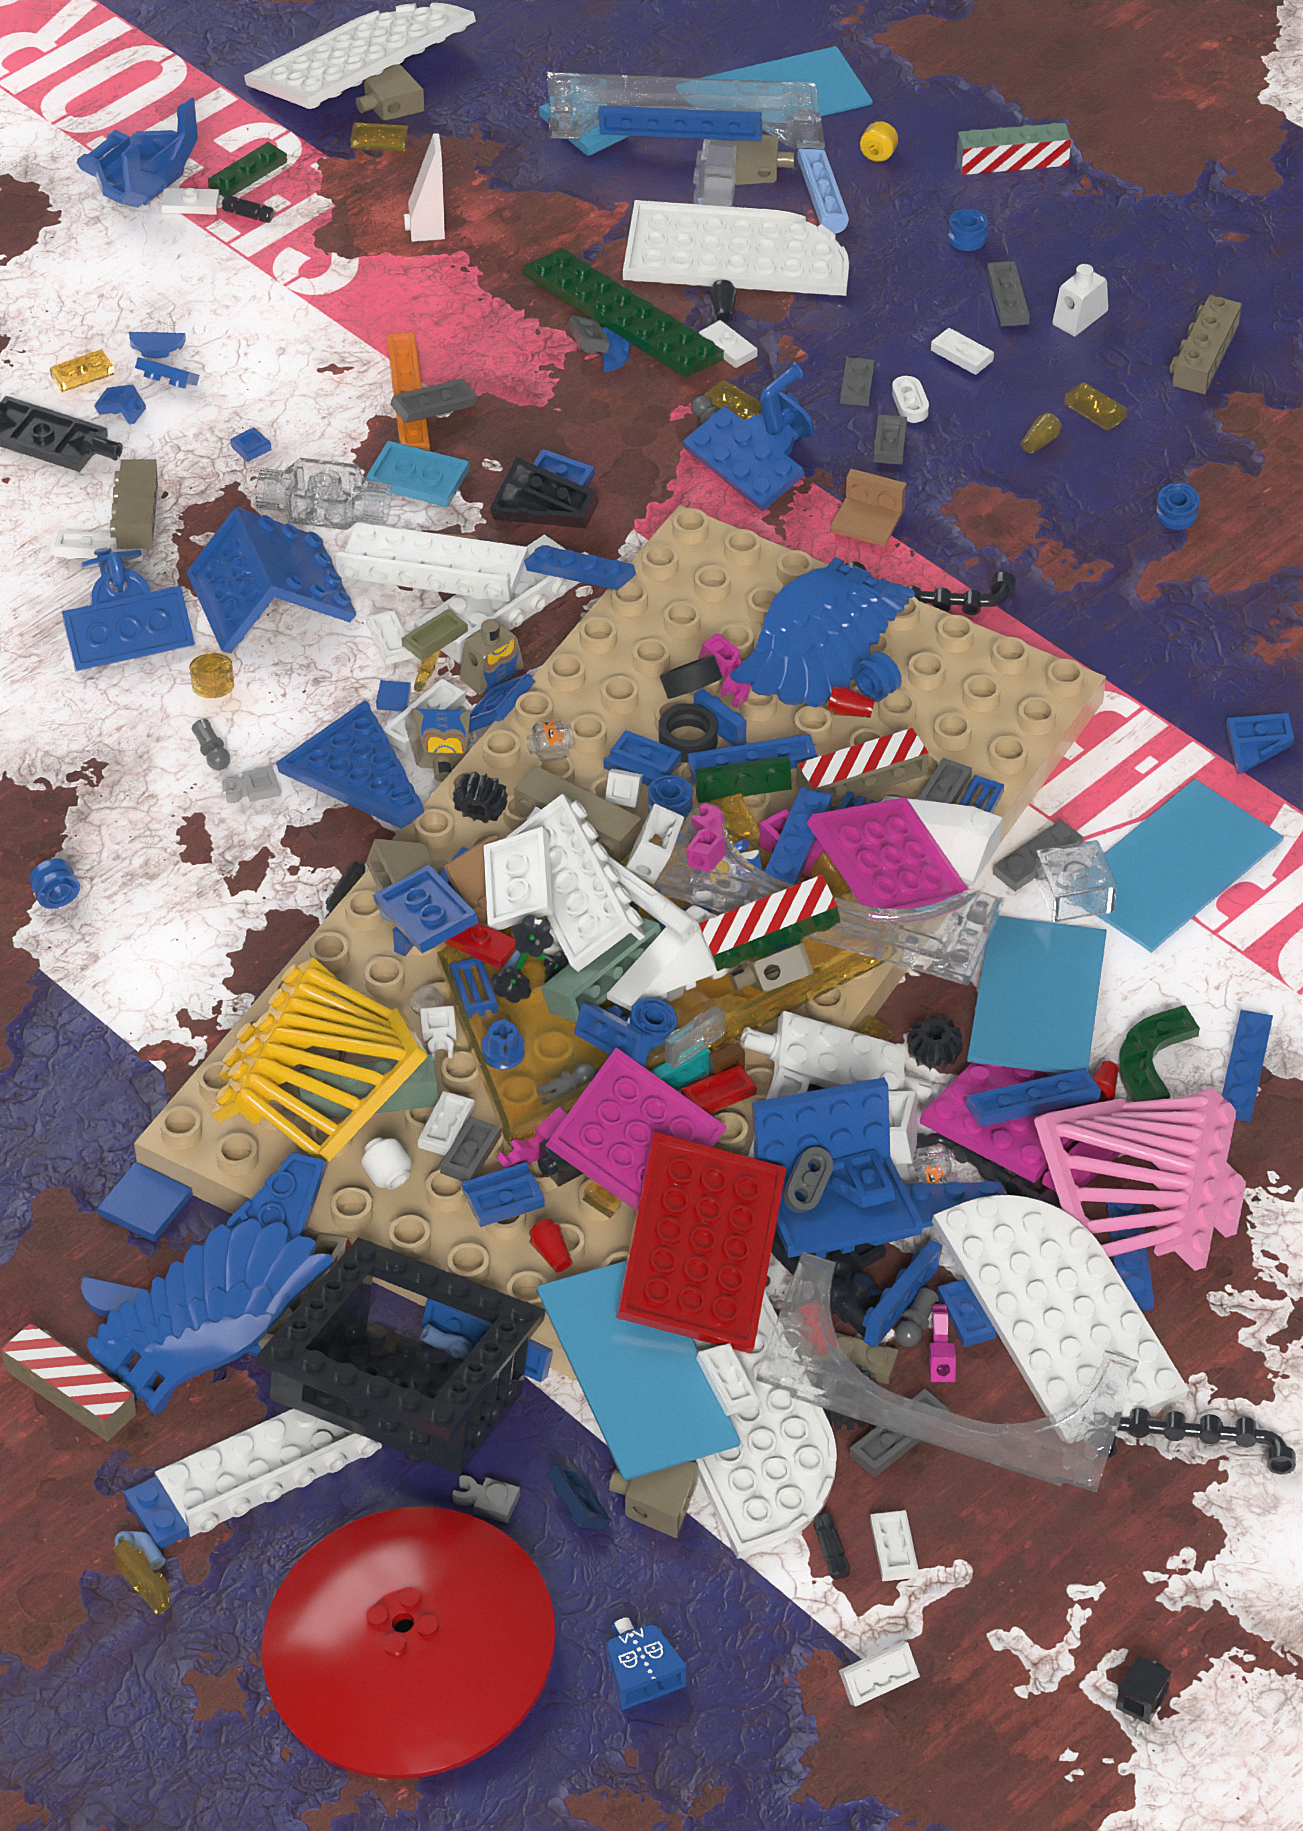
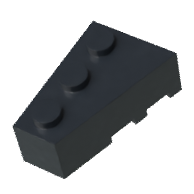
M516 457L490 510L495 520L586 529L599 502L595 491Z

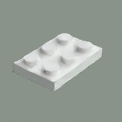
M542 826L484 845L488 926L498 931L521 924L524 917L532 915L537 919L553 914L549 837L544 827Z

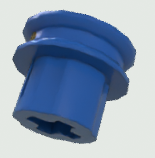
M507 1020L496 1021L488 1028V1033L482 1039V1058L490 1067L498 1070H508L522 1062L525 1053L524 1040L518 1033L515 1024Z

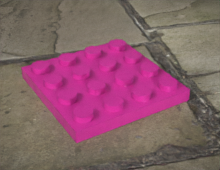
M906 797L812 814L807 821L816 839L820 842L873 923L965 905L973 897Z
M615 1048L545 1146L637 1211L650 1140L654 1132L713 1147L727 1126L621 1050Z
M972 1062L921 1113L920 1124L1035 1183L1049 1168L1035 1126V1118L1046 1113L1100 1103V1101L1096 1100L980 1127L965 1106L967 1095L1050 1077V1075L1042 1071ZM1060 1137L1064 1150L1075 1141L1067 1137Z

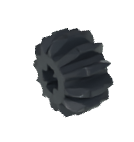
M474 771L472 775L464 774L453 792L454 809L461 811L462 817H470L473 821L481 820L486 824L489 820L497 821L508 802L506 786L499 784V778L488 777L487 773L480 775Z
M940 1015L936 1020H931L926 1016L923 1022L915 1021L912 1030H909L907 1035L909 1058L915 1059L917 1066L927 1064L929 1070L934 1066H938L944 1071L947 1064L955 1065L963 1049L960 1028L954 1027L952 1020L942 1021Z

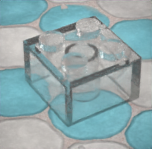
M704 139L703 150H697L696 167L694 169V184H696L697 189L694 190L693 204L733 207L736 189L737 141Z
M1098 840L1036 851L1034 877L1052 923L1114 912L1117 885Z

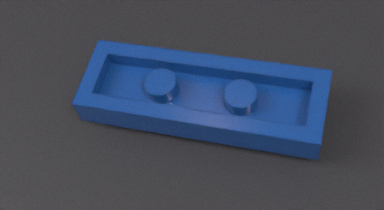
M582 1002L574 1034L610 1055L615 1048H618L645 1067L652 1036L593 1003Z

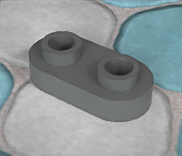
M811 1147L799 1155L783 1192L784 1202L793 1212L805 1213L818 1204L833 1170L832 1157L825 1149ZM809 1161L816 1165V1172L809 1169ZM796 1191L802 1193L803 1202L797 1200L795 1196Z

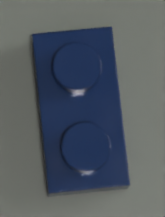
M554 1464L546 1473L554 1485L553 1490L555 1494L565 1502L571 1512V1519L578 1526L604 1530L612 1521L578 1468Z

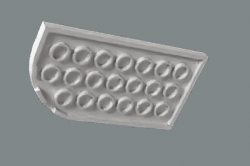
M416 3L396 6V11L381 14L379 11H374L358 17L244 75L246 85L307 109L316 108L320 105V102L339 96L342 93L341 91L349 87L358 86L364 79L381 74L385 68L400 64L408 56L421 53L431 44L440 43L447 36L465 30L466 26L476 22L474 12L445 3H431L430 7L417 8Z
M635 200L623 267V280L688 284L693 286H712L716 281L728 280L733 283L735 288L749 290L758 289L846 296L849 260L845 247L840 246L835 240V234L822 224L817 227L806 222L805 216L770 209Z
M1013 1195L976 1198L933 1215L932 1223L1065 1448L1088 1439L1089 1435L1093 1431L1098 1430L1099 1426L1113 1417L1129 1418L1130 1411L1135 1408H1144L1150 1413L1187 1397L1188 1387L1106 1252L1092 1233L1074 1217L1043 1201Z
M765 1290L755 1347L752 1353L734 1350L760 1399L759 1404L755 1408L729 1415L741 1441L739 1447L692 1461L698 1463V1476L737 1559L784 1543L804 1530L824 1507L833 1486L837 1453L832 1428ZM692 1339L698 1352L719 1346Z

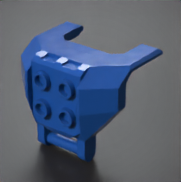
M191 97L188 101L177 107V132L173 130L137 131L128 136L118 130H113L107 135V139L89 154H83L77 159L79 168L96 177L103 196L120 204L136 208L142 204L147 205L183 175L185 164L198 139L194 98Z

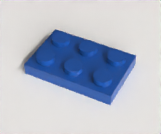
M430 865L373 895L376 905L421 953L436 947L479 923L476 912Z

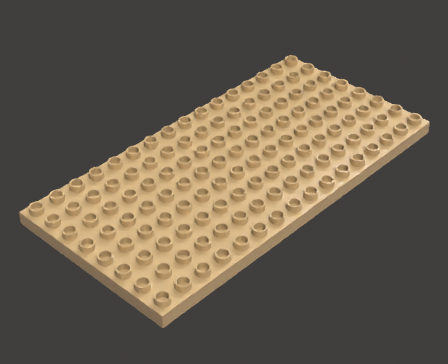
M679 505L630 562V564H634L636 575L619 590L608 588L534 674L532 678L536 682L527 693H524L517 699L515 707L504 720L493 722L422 805L424 813L414 819L411 824L405 826L393 840L422 843L426 846L433 860H446L449 863L462 846L470 849L491 835H496L499 840L507 838L510 833L527 821L528 817H524L515 811L514 788L535 766L605 799L609 770L604 769V759L610 755V750L624 731H630L659 743V720L662 714L671 707L680 704H694V694L702 689L700 688L668 699L660 675L698 660L702 644L717 633L740 650L739 655L743 663L754 651L765 616L773 599L782 588L802 575L815 569L827 567L828 564L813 559L803 551L791 550L761 538L753 531L739 529L709 517L701 510ZM913 597L909 598V604L904 606L903 612L897 613L894 621H888L886 633H879L880 639L878 644L870 645V655L877 651L888 655L897 665L902 677V684L899 689L889 693L883 700L874 702L870 718L834 715V712L827 710L829 700L826 704L818 707H812L806 703L787 705L779 700L777 694L765 696L752 692V685L750 686L747 701L736 708L732 705L735 694L728 693L724 697L720 695L721 687L726 680L725 677L703 687L711 695L718 697L723 704L734 712L740 713L747 721L745 744L810 734L819 757L913 728L929 752L927 775L861 796L866 797L867 803H870L871 800L881 802L884 796L906 797L917 800L942 758H946L972 767L971 778L955 803L957 805L960 804L975 775L1005 784L1004 793L993 812L994 815L1003 818L1001 843L1102 705L1106 676L1084 668L1074 660L1059 658L1027 645L1019 638L1007 637L977 625L967 617L950 614L920 602L917 598ZM850 680L849 689L864 695L859 690L855 680ZM543 721H554L552 723L556 725L554 730L564 734L563 736L556 734L557 736L564 737L559 739L562 740V743L555 741L554 746H550L542 724ZM686 726L677 728L670 734L679 739L694 740L701 738L706 733L699 728ZM718 735L716 749L732 746ZM680 762L671 775L680 776L691 784L693 789L692 814L686 821L682 822L671 856L655 884L646 883L681 909L689 905L693 906L694 903L701 900H707L712 907L711 898L692 900L690 881L699 879L693 871L694 868H690L688 865L686 848L698 833L692 826L691 817L693 814L701 816L699 807L702 803H698L696 799V788L688 764ZM797 768L791 769L792 790L705 802V804L717 806L723 813L724 823L722 825L726 848L738 841L748 839L749 848L744 852L759 850L760 822L784 809L789 813L791 812L799 793V789L796 786ZM474 771L480 775L487 773L488 777L499 778V784L506 786L508 802L497 821L489 820L487 824L481 820L473 821L470 817H462V812L454 809L453 792L464 774L472 775ZM641 783L639 804L636 808L615 805L641 817L643 828L649 816V786ZM979 786L969 806L974 807L984 786ZM991 789L981 810L985 809L994 789ZM841 802L831 805L829 811L836 810ZM654 834L650 843L659 846L662 838L658 834ZM759 850L764 874L769 859ZM631 852L620 863L625 868L628 863ZM836 868L832 872L824 873V879L837 905L841 922L835 924L827 931H818L800 940L804 944L814 973L768 992H761L752 986L739 991L734 989L729 973L742 968V964L718 979L713 980L709 976L696 981V987L689 990L684 988V997L668 1004L676 1013V1028L665 1048L655 1052L649 1051L644 1068L651 1072L657 1065L665 1064L677 1057L682 1051L691 1049L701 1042L710 1050V1054L715 1053L720 1048H726L736 1043L740 1044L742 1042L740 1041L742 1032L746 1027L773 1035L778 1028V1017L783 1011L862 1034L954 907L873 923L838 869ZM368 869L135 1141L137 1163L192 1188L194 1196L234 1214L247 1200L250 1201L265 1185L264 1182L271 1174L276 1173L280 1169L281 1164L292 1152L310 1156L264 1117L261 1118L258 1124L254 1125L241 1113L221 1123L210 1114L217 1103L215 1096L227 1085L219 1077V1074L225 1065L223 1058L238 1042L236 1038L237 1033L245 1024L257 1022L271 1006L268 1001L281 988L284 982L281 978L290 966L294 964L298 966L312 957L343 984L391 1010L398 1008L406 1015L427 1054L428 1042L423 1043L420 1009L454 1006L457 1040H452L454 1056L448 1059L447 1051L445 1049H438L435 1051V1060H433L437 1080V1100H439L443 1091L474 1099L475 1108L471 1117L501 1127V1137L476 1178L505 1169L496 1158L500 1152L504 1155L511 1153L514 1147L510 1143L514 1139L530 1140L534 1138L536 1128L559 1106L569 1113L585 1091L577 1088V1096L571 1097L569 1095L545 1107L540 1102V1099L552 1093L548 1092L538 1097L536 1092L537 1086L560 1078L562 1072L568 1071L572 1076L575 1068L581 1064H590L599 1072L610 1054L574 1034L575 1022L549 1012L541 988L545 984L546 975L544 971L546 967L543 965V961L537 957L527 955L521 970L522 974L530 980L529 987L532 992L528 999H521L518 1003H511L505 997H499L494 993L498 1003L497 1013L492 1014L491 1010H487L484 1016H479L477 1012L472 1014L473 1018L466 1019L449 972V963L474 957L446 945L445 941L424 953H421L415 946L406 956L394 952L393 929L396 925L382 918L373 897L374 894L379 892V889ZM766 887L768 896L779 892V890ZM639 907L640 917L651 921L656 920V918ZM547 916L537 918V920L544 919L549 922ZM514 926L498 930L514 938L512 935ZM483 962L492 989H494L495 985L491 981L495 973H500L501 969ZM475 966L470 967L482 1002L487 1001ZM460 969L458 971L469 1002L474 1004L463 970ZM333 992L330 993V994H332V995H334V996H336V997H338V998H340V999H342V1000H344V1001L349 1002L348 1000H346V999H344V998L338 996L337 994H335V993H333ZM608 999L599 1005L604 1010L617 1005L621 1007L625 1013L624 1017L627 1018L631 1013L630 1010ZM499 1020H507L515 1024L518 1033L524 1040L525 1053L522 1062L508 1070L492 1068L482 1058V1039L488 1033V1028ZM745 1048V1071L756 1085L757 1095L710 1114L727 1126L713 1148L742 1156H748L754 1139L752 1102L766 1100L773 1080L775 1061L767 1058V1054ZM346 1052L343 1062L355 1064L388 1059ZM707 1073L706 1075L700 1077L699 1079L693 1081L692 1083H690V1084H688V1085H686V1086H689V1085L694 1084V1083H696V1082H698V1081H701V1080H703V1079L708 1078V1077H709V1073ZM289 1082L278 1086L300 1100L298 1086ZM809 1083L807 1092L818 1090L821 1086ZM275 1100L270 1101V1106L318 1145H321L329 1137L328 1134L311 1123L303 1122L302 1117ZM434 1106L373 1114L330 1162L327 1163V1168L304 1237H310L314 1241L319 1234L346 1237L351 1244L359 1237L545 1309L537 1293L539 1285L627 1261L636 1211L585 1174L558 1187L550 1177L547 1178L542 1174L536 1160L528 1164V1169L533 1174L545 1198V1207L480 1227L469 1206L467 1196L462 1191L463 1181L440 1173V1164L445 1156L418 1148V1139L435 1108ZM347 1117L333 1118L329 1120L333 1121L336 1124L342 1123ZM379 1137L383 1140L389 1138L398 1140L412 1162L409 1179L401 1186L392 1190H388L387 1187H376L361 1165V1159L366 1152L365 1146L370 1141ZM546 1219H552L555 1224L560 1225L573 1261L568 1269L559 1273L554 1272L553 1268L530 1244V1229L538 1222ZM372 1278V1282L426 1307L427 1297L378 1278ZM545 1310L544 1321L530 1339L553 1349L550 1368L577 1380Z

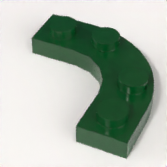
M1186 1005L1149 1016L1134 1025L1126 1034V1039L1119 1051L1118 1068L1120 1080L1133 1102L1170 1098V1092L1156 1072L1152 1060L1160 1050L1199 1036L1200 1027Z

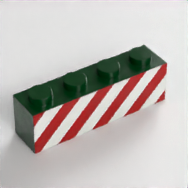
M822 874L701 922L699 927L714 966L719 971L724 968H734L742 961L752 957L767 955L773 949L782 945L797 943L803 937L815 932L827 931L841 921L837 905Z

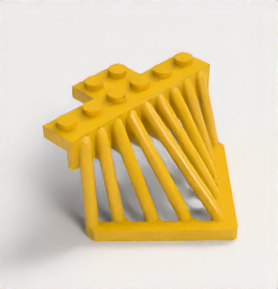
M312 957L298 966L295 964L290 966L281 978L284 981L281 988L268 1001L271 1005L268 1011L257 1022L245 1024L237 1033L236 1038L238 1042L223 1058L225 1065L219 1074V1077L227 1085L215 1096L217 1103L210 1115L221 1123L241 1113L254 1125L258 1124L261 1118L264 1117L311 1157L325 1160L328 1163L417 1069L428 1054L406 1015L398 1008L391 1010L343 984ZM333 992V993L337 994L338 996H340V997H342V998L348 1000L349 1002L344 1001V1000H342V999H340V998H338V997H336V996H334V995H332V994H330V993ZM310 1046L393 1059L397 1060L398 1063L391 1071L382 1075L377 1071L303 1050ZM301 1064L369 1083L376 1087L365 1098L360 1100L351 1094L291 1068ZM289 1082L351 1109L352 1112L342 1123L336 1124L278 1086ZM275 1100L328 1134L329 1137L321 1145H318L270 1106V1101Z

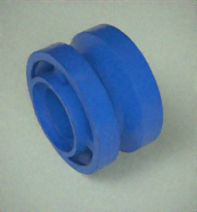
M961 209L954 212L949 218V243L956 249L963 251H973L983 247L987 241V217L982 212L974 209Z
M1172 483L1163 487L1158 494L1156 514L1159 522L1173 530H1183L1191 527L1198 518L1199 495L1193 487L1184 483Z
M874 652L866 660H862L855 665L853 669L854 680L859 690L869 699L875 700V702L883 700L889 693L899 689L902 684V677L897 665L888 655L882 652Z
M664 775L653 780L648 788L649 814L654 804H657L683 816V822L691 816L693 809V789L691 784L686 779L676 775Z
M50 859L40 863L33 869L29 877V884L39 904L44 908L56 909L66 906L77 897L80 891V883L71 865L63 859Z
M644 998L634 1004L627 1023L652 1036L649 1051L655 1052L662 1050L668 1045L677 1025V1016L672 1007L666 1002L656 998Z

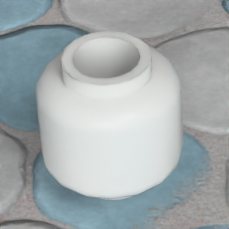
M379 1137L370 1141L365 1146L366 1152L361 1159V1165L376 1187H387L388 1190H392L401 1186L409 1179L412 1162L398 1140L392 1138L383 1140Z

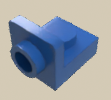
M134 385L106 388L94 405L99 415L122 413L128 424H135L146 409V405Z

